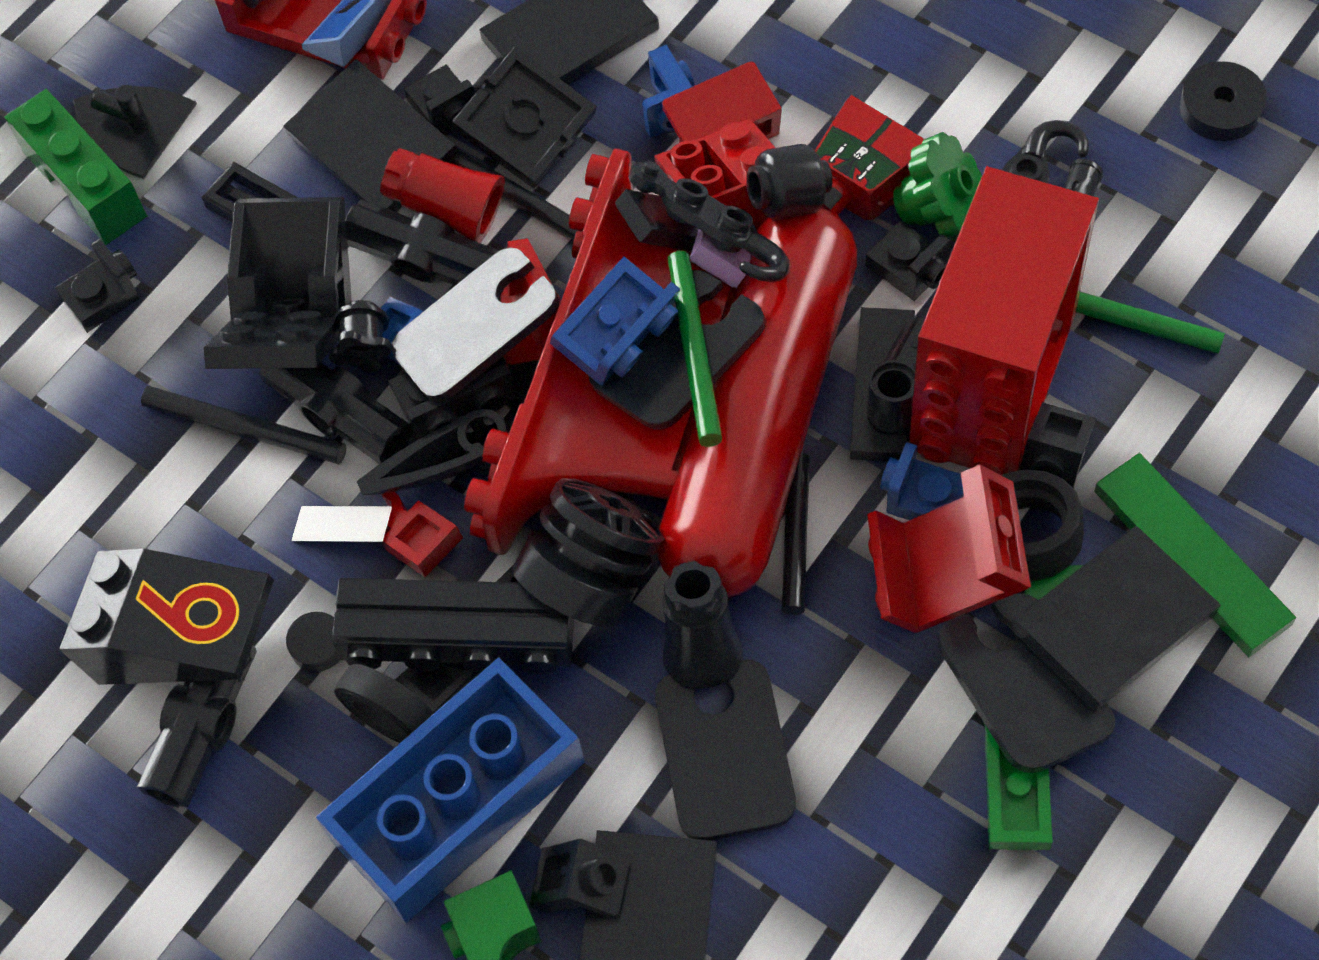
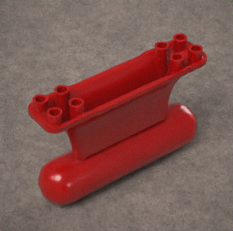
M615 148L610 158L592 154L585 174V185L593 187L589 200L576 197L569 217V229L577 231L572 246V258H575L576 261L524 404L519 405L510 432L491 429L487 435L483 449V462L491 464L488 481L473 478L465 497L464 510L473 513L470 535L485 539L490 553L498 555L507 554L525 523L543 507L551 503L550 494L556 482L562 478L589 482L614 493L643 495L668 500L660 524V531L665 540L656 553L663 571L670 578L673 568L682 563L693 561L702 566L713 567L720 575L722 585L727 592L728 599L749 591L759 580L768 565L856 271L857 246L852 232L837 214L823 208L813 214L778 221L766 217L757 229V232L777 244L786 253L790 260V273L783 280L777 282L760 281L745 275L737 288H732L721 281L723 289L712 300L705 301L699 306L702 324L713 325L727 317L730 312V306L742 294L762 308L766 321L765 329L761 335L713 384L722 442L712 447H705L699 443L693 406L671 427L662 430L648 428L597 394L591 387L588 375L550 344L552 335L623 257H626L665 289L671 282L668 256L676 251H685L689 256L691 255V251L686 249H673L640 243L617 209L615 201L626 189L633 190V184L628 179L632 166L631 153ZM750 254L749 263L761 267H770ZM691 262L692 270H701L707 272L701 267Z

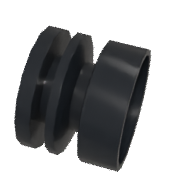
M562 478L556 482L550 494L551 503L543 507L540 513L541 524L546 530H535L529 534L513 565L514 576L524 589L539 601L561 614L595 626H616L622 620L638 590L636 580L632 575H644L649 570L652 564L650 555H654L659 551L665 537L660 531V525L649 514L632 502L598 485L578 479Z

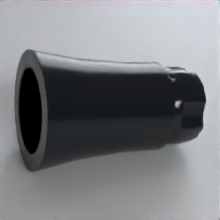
M696 561L682 563L672 569L671 577L664 583V596L662 600L665 617L663 664L668 674L678 683L691 688H711L726 682L737 672L743 659V647L733 626L727 592L722 585L720 575L713 567L702 566Z

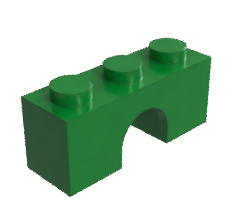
M47 88L4 116L23 153L50 183L54 180L59 183L78 215L105 245L148 217L129 178Z
M512 870L443 901L451 921L440 926L455 959L466 955L468 960H513L521 951L542 942Z

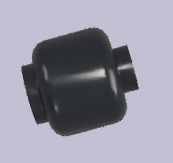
M806 144L771 148L761 152L757 156L754 166L749 167L746 177L747 191L751 204L755 209L762 210L765 216L775 221L818 212L824 203L825 194L829 193L832 189L833 181L832 172L827 161L820 160L816 151Z

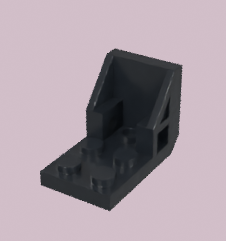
M344 197L238 199L234 203L227 271L231 320L203 347L205 369L318 367L338 341L339 329L335 323L336 312L341 307L352 302Z

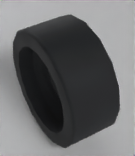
M1020 470L1003 474V477L1014 483L1018 510L1023 508L1045 509L1056 514L1062 520V526L1053 535L1041 541L1024 543L1030 581L1053 577L1068 568L1081 552L1084 525L1083 511L1078 494L1064 479L1046 471Z

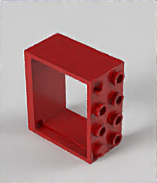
M985 167L918 336L909 443L917 445V452L923 458L935 463L951 462L967 468H973L980 464L1001 476L1006 473L1019 471L1027 437L1042 402L1046 400L1075 320L1099 198L996 168Z

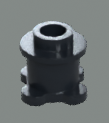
M366 300L352 301L348 305L341 307L335 314V323L339 329L338 345L329 351V360L336 365L347 364L360 367L363 371H377L382 366V357L391 353V342L383 338V332L388 329L389 317L384 310L373 302Z

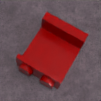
M979 464L961 472L964 497L905 523L877 510L867 514L870 532L868 547L874 562L877 584L875 600L881 614V619L911 632L918 633L1031 588L1013 481Z

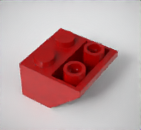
M751 119L729 123L717 132L694 141L680 142L672 149L654 156L656 163L672 181L677 183L679 179L695 180L707 188L709 196L725 206L738 207L748 212L753 218L752 223L756 230L766 219L767 216L764 215L762 210L755 209L750 202L746 177L749 167L754 166L757 156L767 149L776 147Z

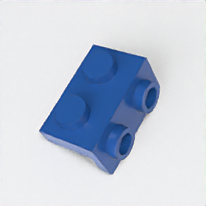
M623 257L552 335L550 344L601 386L604 385L614 372L622 378L641 357L643 351L637 346L650 332L659 337L677 316L679 311L673 305L680 288L673 282H670L663 289L626 257Z

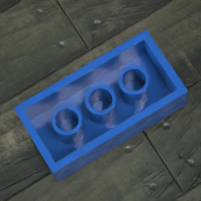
M498 657L319 813L316 819L330 841L401 919L407 923L585 763L579 737Z

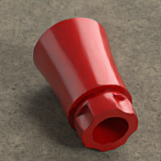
M399 148L393 152L385 167L384 176L380 184V193L391 200L401 202L402 207L433 216L446 223L465 238L481 243L497 214L504 191L505 177L458 166L424 153L417 155L411 151Z

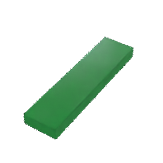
M1140 452L1096 483L1094 492L1129 530L1135 526L1140 528L1221 604L1218 612L1212 619L1248 658L1293 625L1296 616Z

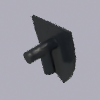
M130 85L97 90L94 93L73 100L79 125L119 169L142 179L149 173L197 105L195 100L174 92L155 87Z

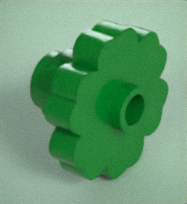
M940 132L924 139L922 144L912 148L911 160L908 165L911 175L906 176L902 184L895 187L893 199L895 208L905 223L926 226L935 222L939 235L943 234L956 243L982 174L977 168L972 154L969 152L963 153L959 140L955 136H949L944 132Z

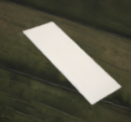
M301 506L292 541L383 542L392 506Z

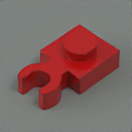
M397 493L381 494L387 506H392L382 544L387 552L423 577H426L463 539V536L455 524L418 500L407 511Z

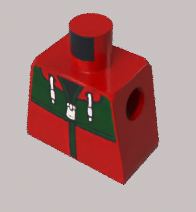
M851 95L815 149L820 160H825L829 164L833 180L832 189L829 193L825 194V200L821 208L837 215L846 208L864 220H874L894 204L893 193L895 187L902 184L906 176L911 175L908 167L911 160V150L913 147L922 144L924 138Z

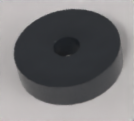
M1226 61L1211 62L1196 68L1188 75L1183 85L1179 109L1182 119L1195 133L1211 140L1231 141L1250 134L1258 126L1265 109L1267 94L1261 79L1245 66ZM1216 99H1224L1229 103H1221Z

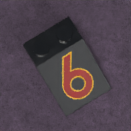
M144 548L97 551L59 650L98 685L241 680L274 579L267 573Z

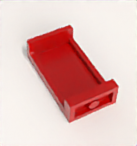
M215 0L226 32L340 66L303 50L302 43L342 0H265L253 9L247 7L242 0ZM392 0L370 39L343 68H347L357 59L375 76L383 80L392 63H397L401 59L405 49V41L413 26L419 25L423 20L427 6L426 0Z

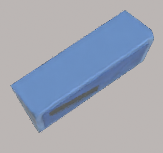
M342 0L302 43V49L345 67L370 39L392 0Z

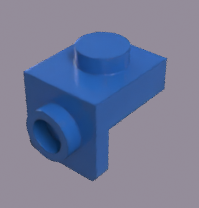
M667 45L648 52L651 84L657 92L656 95L645 99L642 103L645 129L650 137L675 131L662 109V102L670 96L695 86L691 71L685 61L677 62Z

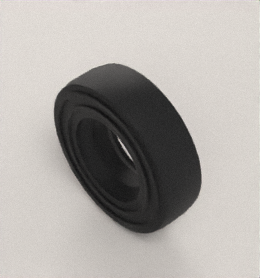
M352 664L344 672L334 690L337 699L354 716L372 729L398 743H401L434 714L432 709L422 699L404 685L375 669L360 664Z

